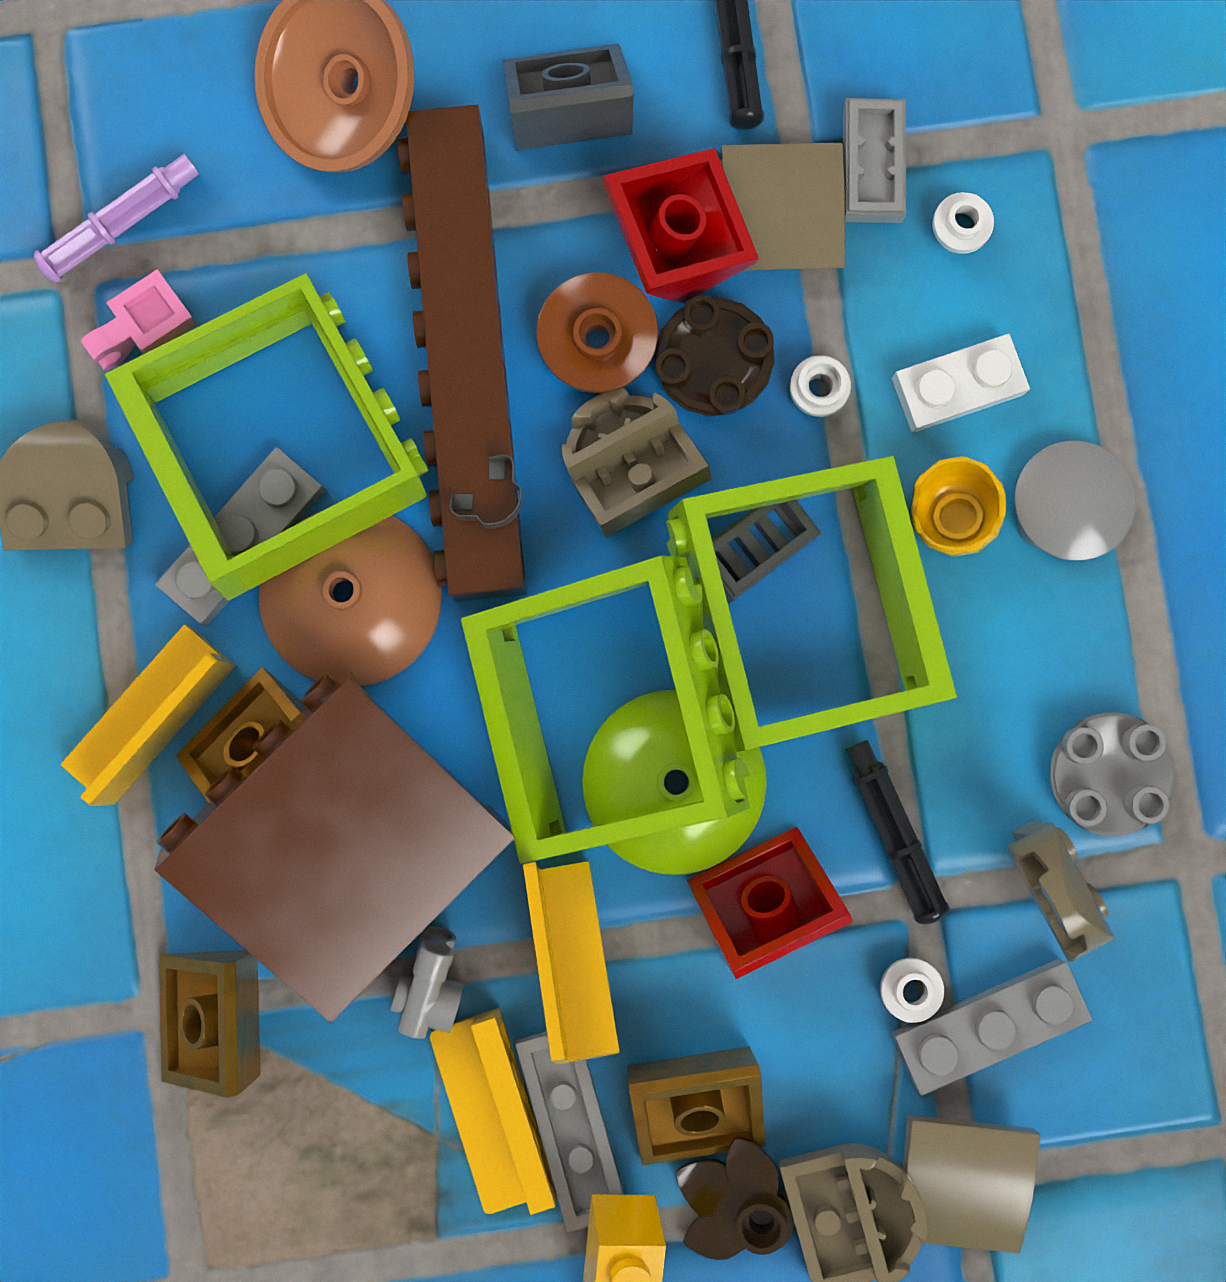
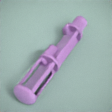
M185 154L165 168L160 167L158 169L157 166L151 169L153 171L152 174L96 214L91 211L87 214L89 218L58 241L42 252L39 249L34 252V261L37 268L47 279L57 283L62 281V275L107 243L110 245L116 242L114 238L171 198L176 200L179 197L180 188L200 174Z

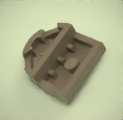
M621 388L595 396L574 413L571 419L573 428L570 431L566 444H562V456L575 489L605 538L712 479L708 464L680 425L676 409L669 401L657 393H654L651 399L643 396H630L626 389Z
M75 420L50 422L27 432L15 441L0 460V530L3 550L127 548L133 543L126 483L133 480L134 477L130 462L124 451L116 449L104 436L96 432L97 427Z
M1031 821L1012 831L1011 833L1016 842L1008 845L1007 849L1067 961L1073 962L1116 939L1105 918L1109 917L1106 904L1098 891L1091 884L1085 883L1075 864L1078 861L1077 851L1067 834L1061 828H1056L1052 823Z
M842 1144L779 1160L781 1175L811 1282H871L875 1280L877 1282H899L908 1275L910 1264L918 1255L922 1243H926L928 1221L926 1209L916 1185L895 1160L880 1150L862 1144Z

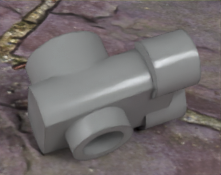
M427 926L422 931L415 954L416 960L412 970L413 975L400 973L390 1011L401 1014L398 1032L405 1036L424 1039L428 1028L450 1033L462 994L463 983L446 979L455 953L453 947L456 941L455 934L449 930L436 926Z

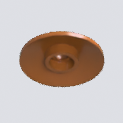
M585 273L563 282L548 296L541 308L537 321V342L544 363L551 373L564 384L584 392L605 393L629 385L649 366L657 346L658 324L650 301L633 283L609 273ZM593 331H602L607 334L609 341L601 348H594L587 343L586 338Z

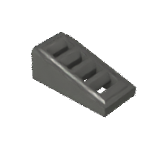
M797 500L754 508L712 539L728 604L821 534ZM772 510L777 513L796 537L788 543L768 518L767 514ZM754 525L776 552L770 557L749 530L751 526ZM733 540H735L756 568L751 572L729 545Z

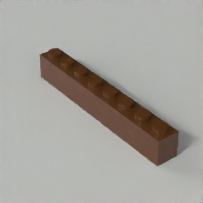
M479 105L409 111L406 118L407 135L397 136V147L402 174L411 173L413 193L402 194L406 229L407 231H416L418 251L408 252L407 257L412 289H421L423 310L413 311V327L417 348L426 347L428 370L418 371V384L422 407H432L434 429L424 430L423 440L427 466H437L439 489L429 490V508L433 527L442 526L444 550L434 551L438 587H448V595L455 602L527 595L520 513H518L513 521L503 527L484 529L479 521H461L456 519L449 507L451 492L454 494H473L472 510H454V513L458 515H477L483 523H495L511 515L518 504V492L512 483V464L505 461L504 480L489 479L488 457L505 454L512 458L514 465L515 460L484 130Z

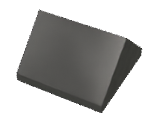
M619 44L503 60L516 151L632 134L633 84Z

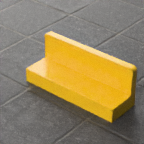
M184 624L60 764L87 788L80 798L89 806L115 804L236 667L231 660L192 626Z
M589 861L546 869H539L536 862L523 864L551 1061L558 1065L620 1054Z
M500 1007L454 1022L450 1033L434 1029L429 1036L484 1212L486 1214H493L525 1202L527 1203L530 1215L555 1207L557 1194L535 1115Z

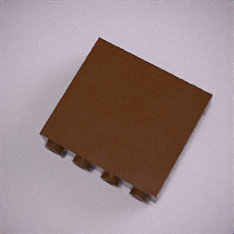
M347 668L335 679L329 673L320 677L300 699L305 708L288 725L281 719L276 721L255 742L252 748L258 755L240 772L234 766L228 768L206 791L205 796L210 802L193 819L186 813H183L163 832L157 840V844L162 849L159 852L154 869L330 1023L515 839L507 821L490 805L486 807L354 681L353 674Z

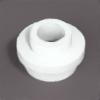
M965 192L955 193L945 198L936 209L932 221L933 232L940 245L950 252L959 254L971 253L981 248L991 236L994 227V217L989 205L979 196ZM962 213L969 216L974 222V227L969 229L960 227L955 220V215Z
M813 356L805 359L796 367L790 380V394L795 405L804 413L815 417L829 416L840 410L847 401L851 390V381L846 368L839 361L828 356ZM814 379L824 380L829 386V394L824 397L815 396L809 389V382Z
M903 958L892 963L884 972L880 982V996L884 1006L896 1018L905 1022H921L932 1017L940 1008L944 998V985L937 970L929 963L918 958ZM911 980H919L923 985L922 996L914 1002L906 1001L903 997L904 986Z

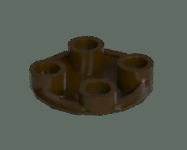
M708 295L695 296L686 303L685 307L676 311L661 329L655 350L657 377L667 395L687 411L707 417L734 414L752 404L769 383L775 363L773 333L757 314L742 303L721 297L713 298Z

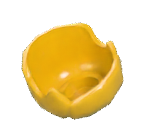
M965 456L942 459L918 477L913 490L911 520L915 532L919 534L920 539L930 549L951 557L980 552L999 535L1006 514V494L1003 484L987 464Z

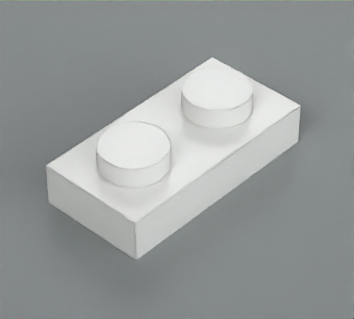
M1010 334L897 371L892 377L911 433L1025 395L1030 390Z

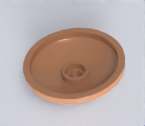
M282 0L275 8L265 25L257 49L255 90L263 121L278 146L288 156L306 167L325 172L343 173L360 169L372 163L395 141L406 121L411 106L414 90V60L411 44L402 21L386 0ZM358 75L359 81L357 89L355 91L354 79Z
M317 513L312 514V515L306 517L305 519L301 520L300 522H302V521H304V520H306V519H308V518H310V517L316 515ZM394 516L374 524L260 584L259 588L260 615L266 634L275 650L291 667L316 681L326 673H329L335 679L347 668L353 674L354 681L360 687L386 681L407 669L418 659L435 634L443 600L442 587L437 585L432 553L414 530ZM341 581H350L354 588L352 597L345 602H337L333 596L335 586Z

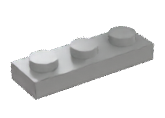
M276 447L217 513L214 519L235 557L296 525L327 490ZM191 545L187 547L155 584L184 611L204 626H208L229 602L209 583Z
M1057 959L942 1009L927 1020L910 1023L890 1033L915 1090L922 1096L1093 1020L1067 962Z
M547 1031L517 1039L515 1046L566 1230L569 1233L588 1227L591 1194L625 1195L588 1060L558 1065L552 1062Z

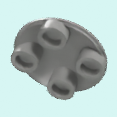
M1063 441L1042 449L1027 462L1016 483L1014 506L1018 519V531L1021 538L1027 543L1036 545L1047 554L1064 560H1089L1109 552L1124 539L1134 520L1136 493L1129 472L1116 456L1093 443Z
M1100 713L1089 716L1073 725L1058 742L1050 765L1051 788L1061 810L1076 825L1099 835L1121 836L1139 831L1149 824L1158 823L1165 818L1169 811V799L1174 787L1175 769L1165 735L1159 728L1128 714Z

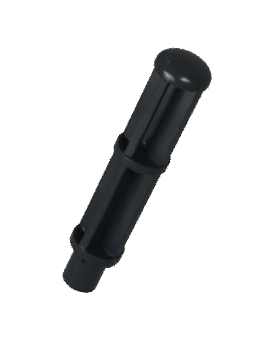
M714 0L721 47L720 57L724 70L730 115L729 123L737 130H750L763 122L764 111L761 105L755 60L756 50L753 45L748 0Z
M868 740L846 748L845 751L854 769L852 776L853 784L857 787L885 849L887 860L890 861L914 914L915 922L926 925L943 919L950 910L949 904L945 901L921 848L922 844L917 839L893 786L887 766L877 761Z

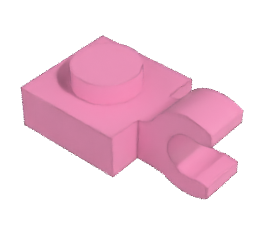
M157 269L108 301L107 305L116 318L94 329L80 341L94 361L98 362L103 370L107 372L121 364L129 356L134 346L137 345L141 352L145 354L185 334L197 326V323Z

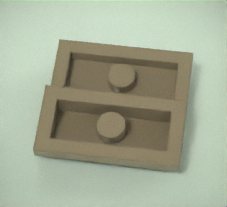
M842 143L721 145V165L759 257V260L754 265L745 270L845 268V189Z
M907 1114L903 1169L916 1185L926 1209L928 1221L926 1244L1019 1254L1025 1237L1033 1200L1041 1134L1034 1128Z

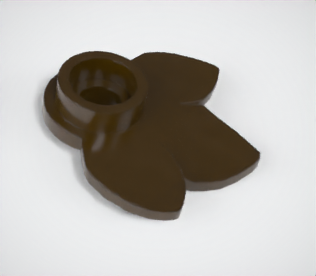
M737 1136L734 1137L728 1148L726 1162L718 1159H698L678 1168L676 1177L679 1188L690 1207L698 1215L687 1229L683 1243L697 1254L714 1260H727L745 1249L755 1254L765 1255L780 1249L790 1239L793 1231L792 1211L788 1201L778 1193V1168L771 1156L760 1145L750 1139ZM755 1211H766L772 1215L773 1219L768 1224L760 1225L755 1223L750 1215Z

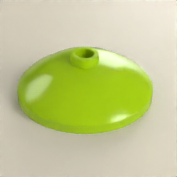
M676 690L652 692L627 702L610 715L595 734L585 758L582 778L585 806L593 826L704 801ZM760 747L736 752L737 758L744 761L750 776L743 778L750 809L728 818L607 844L608 847L627 862L644 870L660 874H690L721 863L743 845L760 818L766 796L767 782L766 769ZM672 770H680L687 776L688 786L681 794H671L664 786L665 776Z

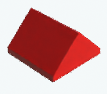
M715 148L604 176L602 180L646 294L685 303L754 265L759 260Z
M798 827L784 832L687 880L735 979L853 922L848 909Z

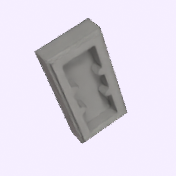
M846 98L844 102L843 166L845 222L902 223L906 216V99Z

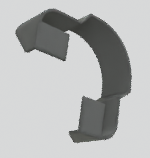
M505 454L488 457L489 479L504 480L505 461L512 464V483L520 491L519 501L515 510L504 520L495 523H483L477 515H458L454 513V510H472L473 494H454L451 492L449 507L456 519L461 521H479L484 529H496L509 524L516 518L522 507L523 491L515 483L516 469L514 462L510 456Z

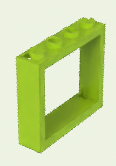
M307 273L105 373L209 583L227 601L428 497L419 476L429 470L420 456L417 446L412 438L400 443L391 425L401 420L383 387L372 392L364 376L373 372V369L356 338L346 343L344 342L337 327L346 323L335 299L332 298L330 292L319 297ZM312 324L394 474L234 557L156 403Z
M894 456L685 498L668 512L669 520L666 521L670 540L666 542L671 556L687 558L694 585H701L702 601L698 605L704 628L712 634L717 645L719 662L715 672L720 691L727 696L733 708L735 728L731 734L736 752L957 698ZM852 488L905 691L759 727L707 518Z
M658 556L461 618L511 830L515 836L514 842L520 864L728 818L750 809L743 779L750 776L744 761L737 758L731 734L735 728L733 708L727 696L720 691L715 672L719 662L717 645L712 634L704 628L698 605L702 601L701 585H694L686 557ZM650 585L704 801L566 832L516 625Z

